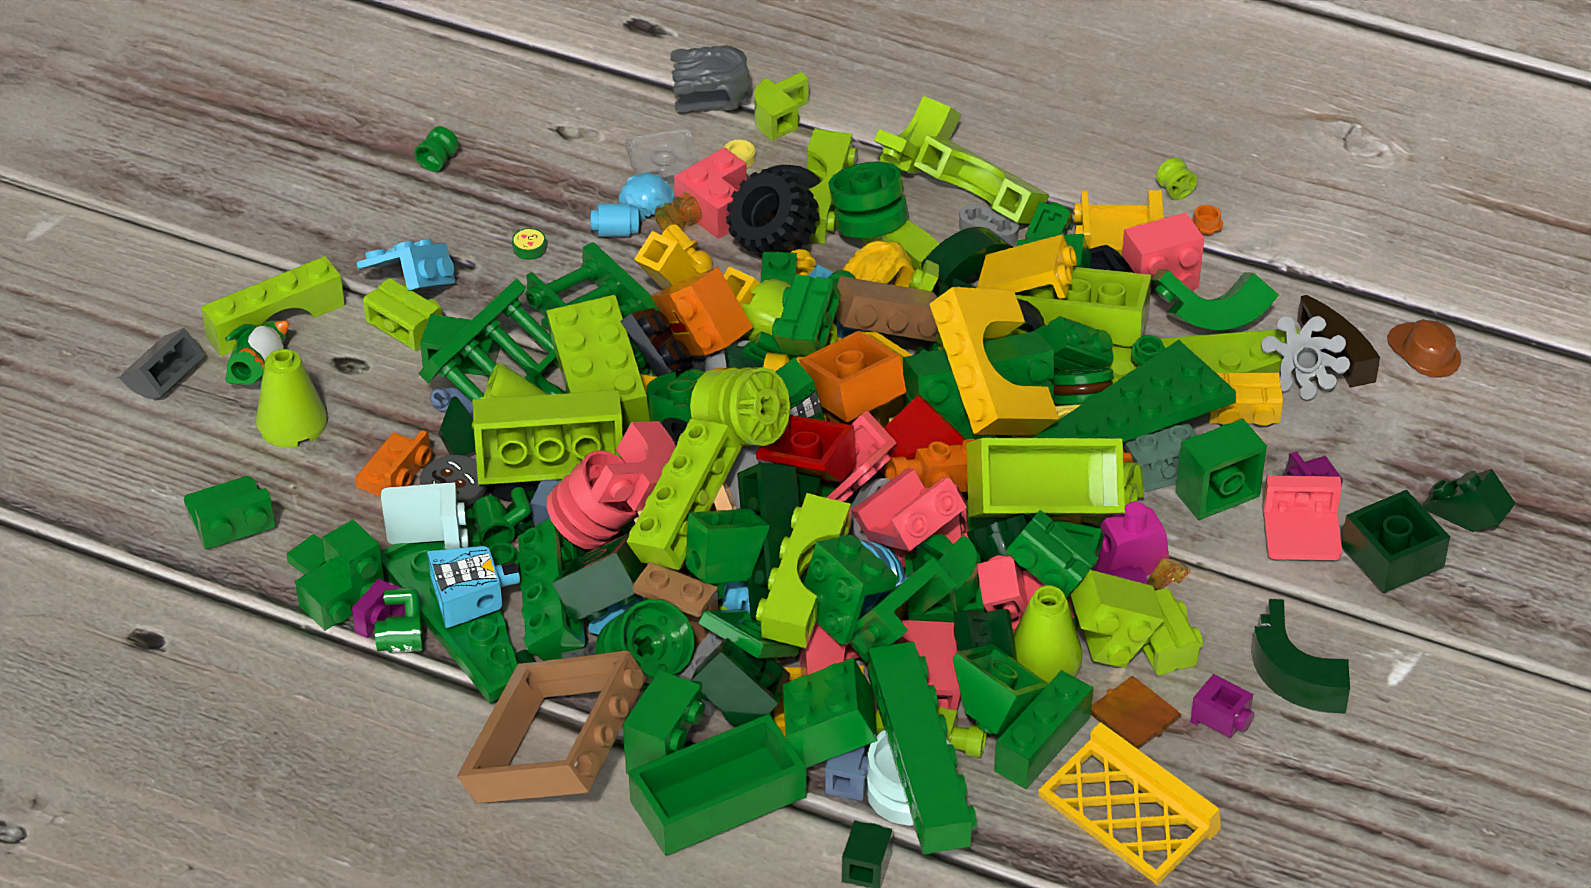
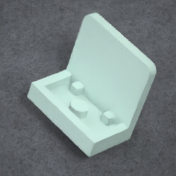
M455 482L388 487L381 491L386 536L390 544L444 540L445 549L469 547L468 529H461V525H466L464 502L458 503Z

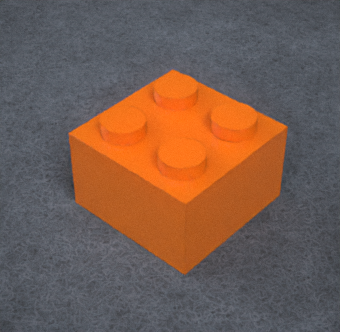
M859 330L799 359L801 366L814 380L820 405L845 422L856 420L866 410L871 411L881 405L889 404L893 399L906 393L900 355Z

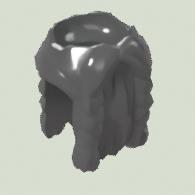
M723 45L688 50L677 49L670 52V60L677 63L674 64L675 70L672 71V78L676 82L673 94L675 98L680 99L675 102V110H677L678 114H687L692 111L697 113L700 110L707 112L711 109L719 110L721 108L724 110H734L742 102L749 99L747 94L749 88V69L746 65L747 57L742 50Z

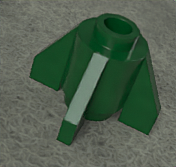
M1024 514L967 531V535L976 551L987 562L995 556L1008 557L1009 555L1005 551L1027 526Z

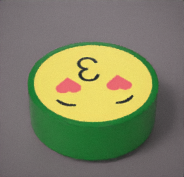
M525 228L517 231L512 237L513 252L517 257L527 260L542 256L546 251V237L544 233L534 228Z

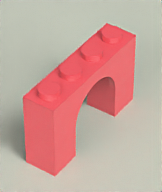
M901 620L908 631L891 645L914 641L919 657L925 656L928 666V679L926 680L928 685L935 686L938 706L957 710L961 692L953 663V657L957 653L954 623ZM815 623L807 648L801 647L799 650L801 677L827 668L831 664L861 656L850 643L839 644L818 623Z

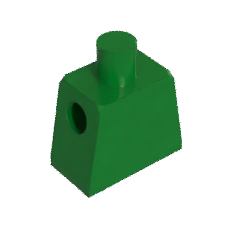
M750 508L690 512L688 516L685 561L687 569L703 583L717 587L718 599H722L727 582L746 581L751 577L770 525Z

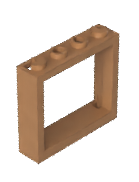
M629 651L518 664L461 767L457 778L476 803L589 793L647 677ZM601 691L566 760L508 766L545 697Z

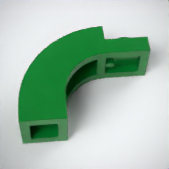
M1158 269L1151 278V281L1157 286L1155 292L1166 302H1175L1167 311V314L1185 325L1201 329L1227 330L1248 324L1263 314L1279 296L1260 277L1252 272H1244L1225 294L1211 300L1201 298L1193 293L1169 270Z

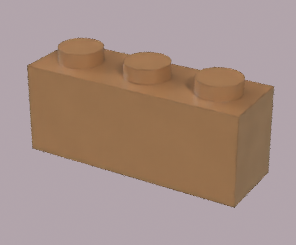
M840 276L837 287L842 296L835 316L843 327L936 342L938 328L930 307V303L937 299L934 292Z

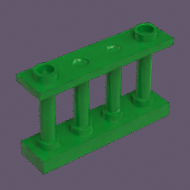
M594 242L582 247L583 263L581 268L548 284L543 283L533 272L527 274V290L525 292L527 302L533 309H537L545 317H547L546 310L611 295L616 296L623 319L631 313L653 307L656 311H659L651 298V294ZM585 280L592 281L598 286V288L568 303H565L557 296V294Z
M516 278L437 351L418 374L427 383H430L438 374L442 378L447 377L471 401L480 399L481 396H484V393L456 367L458 363L454 359L460 354L464 358L468 356L490 377L496 363L478 347L479 342L476 339L481 334L486 338L490 336L524 370L526 367H531L542 374L553 362L557 366L559 364L551 335L521 307L522 302L518 298L526 290V287ZM504 314L507 318L511 316L549 353L539 364L499 326L501 322L498 318Z

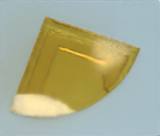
M1162 558L1148 578V585H1152L1156 591L1168 586L1174 580L1180 583L1190 573L1191 569L1183 562Z

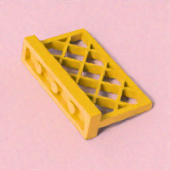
M1101 722L1090 731V740L1038 790L1040 798L1157 886L1206 837L1211 840L1221 830L1220 809ZM1092 755L1104 764V772L1081 773V765ZM1126 780L1134 786V794L1110 795V781ZM1105 782L1106 796L1083 797L1082 783ZM1077 784L1078 798L1061 799L1053 792L1060 785ZM1139 803H1158L1164 809V816L1140 817ZM1135 804L1136 818L1112 819L1111 805ZM1107 806L1108 820H1089L1084 816L1083 807ZM1186 824L1194 830L1187 839L1170 840L1169 825ZM1165 826L1166 840L1142 842L1141 827ZM1137 828L1138 842L1120 843L1113 838V829ZM1167 850V859L1157 869L1143 860V851Z

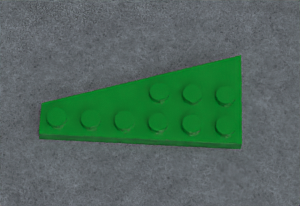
M1178 340L1033 438L1122 439L1124 443L1236 403V390L1184 343Z
M470 508L465 511L466 525H461V529H468L469 547L481 546V540ZM444 540L398 543L381 550L383 573L393 585H398L402 588H414L418 591L422 621L486 700L491 703L499 699L518 665L501 610L499 609L446 628L430 579L427 554L429 551L445 550Z

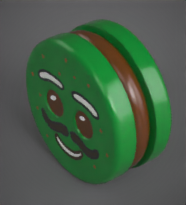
M1090 367L1055 371L1054 378L1049 379L1054 385V404L1082 405L1113 384V369Z

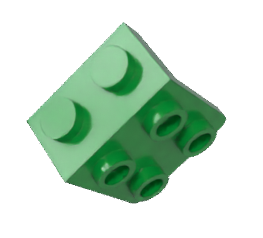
M250 476L196 491L184 497L185 507L205 550L275 528L271 497L266 488L259 490L254 479Z
M851 534L816 542L804 586L817 596L818 617L816 623L839 644L844 645L852 641L865 596L895 589L899 576L887 567L883 560L877 558L858 538Z

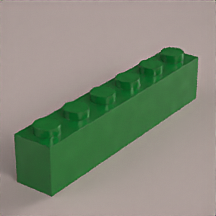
M914 641L869 648V681L922 853L929 854L970 847L971 830L977 829L976 812L973 805L967 806L966 804L967 787L963 774L957 775L955 770L957 767L955 747L953 744L947 745L945 739L947 738V724L944 715H938L936 711L938 707L937 692L934 685H928L927 683L928 666L925 656L919 657Z

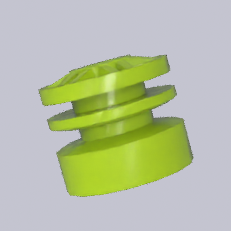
M745 367L741 369L715 368L706 371L697 380L692 391L690 410L692 419L729 425L741 445L766 446L774 443L783 434L789 421L790 401L783 379L774 370L764 367Z

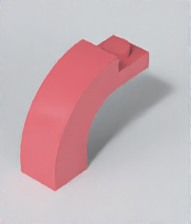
M659 421L631 422L616 449L626 463L605 465L590 492L597 503L626 501L633 511L644 509L648 496L654 490L662 474L663 467L668 463L676 447L673 439Z

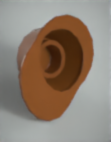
M1425 319L1416 322H1406L1396 325L1387 336L1389 346L1414 369L1426 376L1437 378L1451 376L1458 370L1461 364L1460 352L1456 348L1455 335L1447 325L1441 322Z

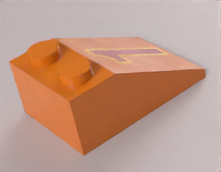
M718 266L651 295L658 310L668 319L670 330L675 339L685 344L690 356H705L726 348L753 328Z

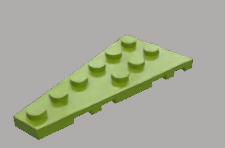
M1279 329L1160 338L1165 348L1180 340L1216 373H1275L1280 371L1284 357L1277 351L1270 354L1264 353L1261 348L1262 341L1268 336H1273L1279 341L1287 343L1286 332ZM1113 344V364L1105 367L1113 369V383L1140 366L1131 357L1132 346L1120 347Z

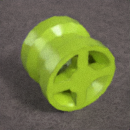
M1176 157L1162 163L1156 172L1157 182L1166 188L1167 193L1173 199L1180 200L1190 195L1198 182L1196 174L1187 169V165L1182 159Z

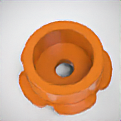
M1212 205L1197 207L1191 219L1202 235L1214 234L1215 231L1222 229L1224 223L1221 220L1220 210Z

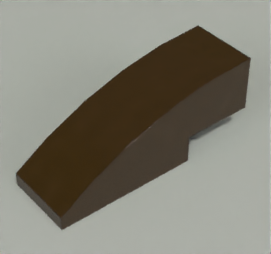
M1309 295L1301 296L1297 319L1301 329L1311 318L1320 316L1325 320L1326 327L1322 332H1313L1311 338L1324 337L1332 339L1339 335L1343 336L1346 340L1345 349L1341 353H1333L1328 350H1322L1321 352L1327 353L1336 359L1343 356L1349 359V370L1342 374L1349 387L1375 383L1380 356L1372 344L1342 315Z

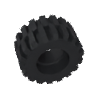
M769 168L762 169L761 174L757 172L752 173L748 181L743 180L739 184L741 187L738 191L734 190L731 195L733 201L728 203L727 211L730 212V215L726 217V224L731 226L728 230L731 236L735 238L734 240L762 259L763 252L790 253L810 243L809 237L811 233L815 234L817 226L814 224L819 220L820 213L816 211L819 205L817 200L813 198L814 194L788 173H784L780 169H774L773 171ZM779 207L775 217L766 224L770 214Z

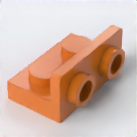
M421 430L414 439L393 432L356 475V487L381 497V491L384 488L410 486L413 477L422 467L427 466L432 457L429 432Z

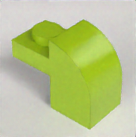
M799 72L776 84L767 77L756 86L754 91V121L756 127L771 141L798 129V108L809 103V78L802 72Z

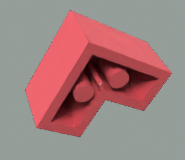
M724 147L674 176L675 207L717 239L730 233L728 229L731 227L726 224V217L730 215V212L727 211L728 203L733 201L731 195L734 190L738 191L741 187L739 184L743 180L747 181L746 163Z
M1185 212L1124 229L1122 256L1134 273L1150 274L1153 277L1158 269L1169 270L1192 291L1199 289L1204 236Z
M995 556L987 562L978 564V576L984 607L987 612L1008 609L1014 633L1031 597L1038 588L1045 585L1029 571H1022L1011 556ZM1069 594L1066 599L1068 601L1072 617L1075 618L1071 594Z

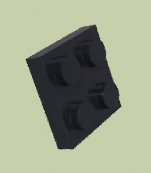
M654 307L631 313L620 321L658 377L672 372H676V375L683 373L693 365L689 359L690 353L685 344L675 339L669 330L670 323L662 312L656 311Z

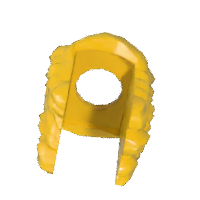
M877 239L868 242L860 250H857L855 255L849 259V263L845 264L842 269L853 274L856 279L908 287L914 273L911 258L900 243ZM896 275V281H891L893 277Z

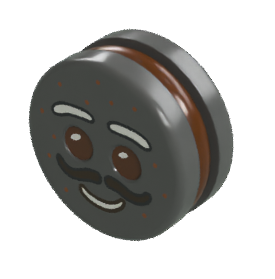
M447 455L437 458L423 469L420 476V485L455 482L458 503L464 502L465 511L471 508L472 514L474 503L481 497L489 496L487 484L478 485L476 460L468 456Z

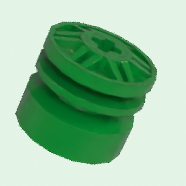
M647 599L634 604L622 614L610 620L601 629L595 644V653L604 654L629 651L647 677L640 691L642 693L645 692L659 670L676 675L690 662L694 650V633L687 617L676 606L664 600Z

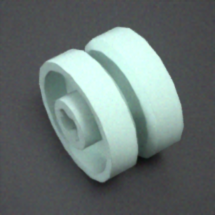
M884 730L877 736V741L871 743L867 755L868 775L866 791L868 801L881 817L892 823L911 826L914 825Z

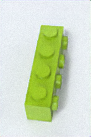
M690 419L684 432L680 435L677 446L668 463L663 467L662 474L654 490L648 496L645 507L636 524L631 528L626 541L641 563L649 564V562H652L662 567L680 569L686 557L689 513L710 510L742 448L729 425Z

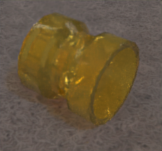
M683 192L674 197L671 204L665 203L656 208L655 218L662 231L673 224H676L683 231L684 226H692L699 222L702 218V212L695 198L689 193Z

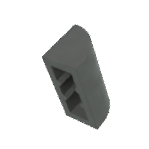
M182 328L163 336L124 371L119 378L135 393L146 398L155 399L161 397L205 354L187 330Z

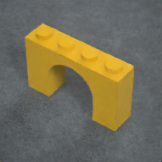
M653 231L634 258V261L662 289L707 271L677 242ZM729 266L723 276L743 308L744 303L750 304L755 295L751 291L760 283L754 277Z
M952 287L930 303L974 435H1037L1059 420L1048 387L1019 386L1007 381L994 369L985 353L983 338H1003L1025 323L1014 290Z

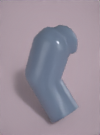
M437 388L431 393L430 402L436 410L446 412L451 398L456 396L473 418L472 401L458 388Z

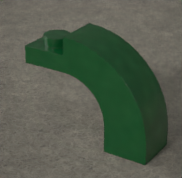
M970 227L951 235L928 254L921 264L924 266L926 260H929L939 265V277L932 290L938 298L948 290L954 278L964 282L973 274L981 272L987 254L1013 248V246L989 228Z
M1269 599L1267 614H1260L1259 626L1254 628L1251 649L1254 667L1262 681L1277 695L1297 706L1319 712L1346 714L1350 693L1348 659L1314 657L1296 648L1286 634L1284 599Z

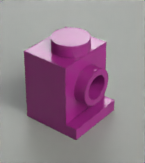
M1212 674L1193 697L1190 723L1197 726L1201 722L1230 738L1237 730L1246 732L1254 718V712L1251 711L1253 694Z

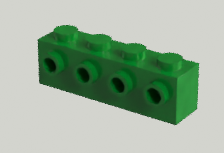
M549 518L518 535L519 553L517 555L521 572L519 585L523 599L521 612L525 627L523 640L527 650L532 655H537L543 661L562 659L561 653L578 650L585 646L583 619L573 622L552 584L573 559L577 558V545L571 543L560 534Z

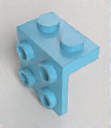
M432 239L414 243L413 241L395 244L393 249L386 251L385 249L367 252L365 253V260L356 262L357 269L401 263L407 290L432 288L456 283L453 274L454 264L449 257L446 243L433 244Z

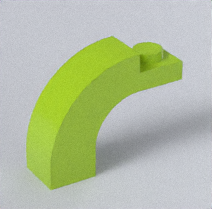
M923 95L911 122L901 134L896 136L882 129L878 130L874 141L883 146L882 155L879 160L892 163L909 173L922 171L914 166V162L926 135L950 139L962 114L948 105Z

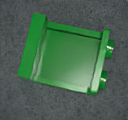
M934 557L930 558L858 618L850 644L866 663L868 662L869 648L891 645L908 631L894 613L906 600L919 614H922L957 587L956 583L951 579L948 570L940 565Z

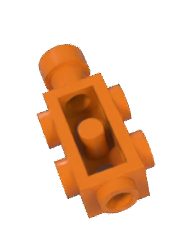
M966 439L962 445L948 446L942 442H932L929 448L917 449L915 459L907 460L904 456L891 457L885 464V478L892 480L905 469L910 468L915 470L924 488H930L943 477H947L952 480L953 484L958 485L961 492H968L966 443L975 439Z

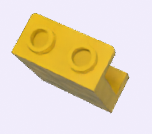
M1081 190L1080 203H1074V223H1080V225H1075V234L1084 233L1089 249L1108 245L1122 256L1124 229L1164 218L1162 190H1148L1147 205L1089 204L1088 191Z
M1061 234L987 254L977 288L1014 290L1017 293L1051 284L1059 299L1066 298L1069 284H1072L1073 268L1077 265L1075 251L1072 246H1067L1064 236Z

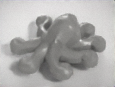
M1290 316L1281 317L1278 320L1277 326L1280 331L1286 332L1287 343H1283L1273 336H1268L1263 339L1261 348L1264 353L1270 354L1277 351L1284 357L1281 363L1280 377L1282 392H1287L1292 388V371L1294 369L1296 378L1302 387L1300 389V397L1305 401L1312 400L1316 396L1317 389L1310 381L1311 379L1317 377L1319 385L1325 390H1331L1336 387V377L1333 374H1327L1325 368L1330 367L1334 372L1343 374L1349 370L1350 361L1345 356L1336 359L1321 351L1328 350L1333 353H1341L1346 346V340L1343 336L1337 335L1332 339L1324 337L1311 338L1313 332H1322L1326 327L1325 320L1320 316L1311 318L1299 334L1296 332V324L1293 318Z

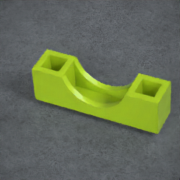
M816 128L813 130L807 148V169L815 173L821 182L809 189L814 194L813 198L817 200L819 205L816 211L820 213L819 220L814 224L817 226L815 234L811 233L809 237L810 242L826 244L829 231L835 232L837 224L834 208L836 206L832 204L828 182L840 170L856 164L858 149L852 147V133Z
M926 135L914 162L915 167L933 177L960 186L982 197L992 205L991 208L1017 223L1030 224L1039 202L1046 203L1050 195L944 137Z
M324 256L201 306L206 338L222 357L231 353L236 344V340L233 339L226 342L225 338L231 331L243 324L261 326L273 314L288 308L304 309L314 318L345 306L342 279L339 272L327 257Z
M807 493L802 507L796 506L791 520V528H793L791 537L785 536L781 544L779 557L782 561L779 568L773 567L768 581L770 592L768 598H761L758 605L756 620L761 621L763 638L807 648L818 617L817 596L803 585L800 577L810 565L816 542L848 535L851 527L850 503Z

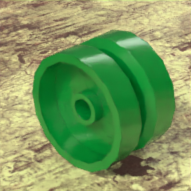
M880 161L855 164L840 170L828 182L832 204L836 206L834 214L837 229L844 236L852 238L882 236L897 230L909 218L906 197L902 194L904 186L901 170L892 163Z

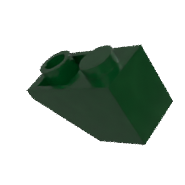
M1493 469L1479 473L1471 471L1461 478L1449 480L1448 478L1440 480L1430 489L1431 494L1422 506L1427 512L1468 531L1475 532L1500 525L1516 503Z

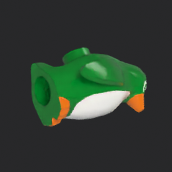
M272 320L264 322L261 326L243 324L231 331L225 340L228 342L234 339L236 344L227 363L226 382L229 384L249 385L260 380L263 376L266 357L278 349H283V342L286 339V332L290 323L287 320Z

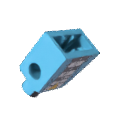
M485 546L427 552L430 579L446 628L499 610L502 607L501 587L520 583L516 562L494 565L490 550Z

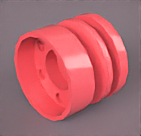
M599 450L587 454L573 468L571 473L566 475L547 496V510L552 523L560 534L571 543L583 549L594 550L610 542L612 537L616 536L623 526L627 525L638 515V512L633 511L626 501L597 503L590 493L605 465L626 463L622 458L610 452Z

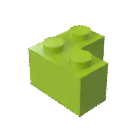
M1090 570L1071 593L1080 627L1083 629L1092 660L1095 662L1125 668L1164 621L1152 585Z

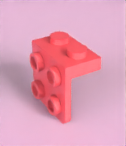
M868 410L851 424L854 426L857 463L844 481L838 482L840 485L826 498L844 502L891 459L887 452L897 442Z
M1267 475L1263 499V516L1267 554L1271 559L1339 560L1341 558L1342 545L1338 521V506L1342 488L1340 477Z

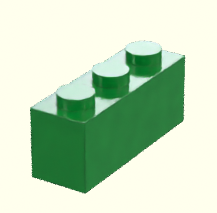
M1061 670L996 741L994 772L1027 789L1091 718L1094 687Z

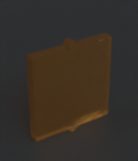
M1133 675L1116 688L1107 689L1106 695L1095 702L1091 709V715L1138 750L1153 738L1162 737L1163 731L1181 718V713Z

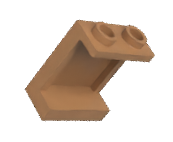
M649 562L633 584V592L643 596L644 600H664L676 606L687 617L694 633V652L710 632V630L698 624L703 611L718 610L717 587Z

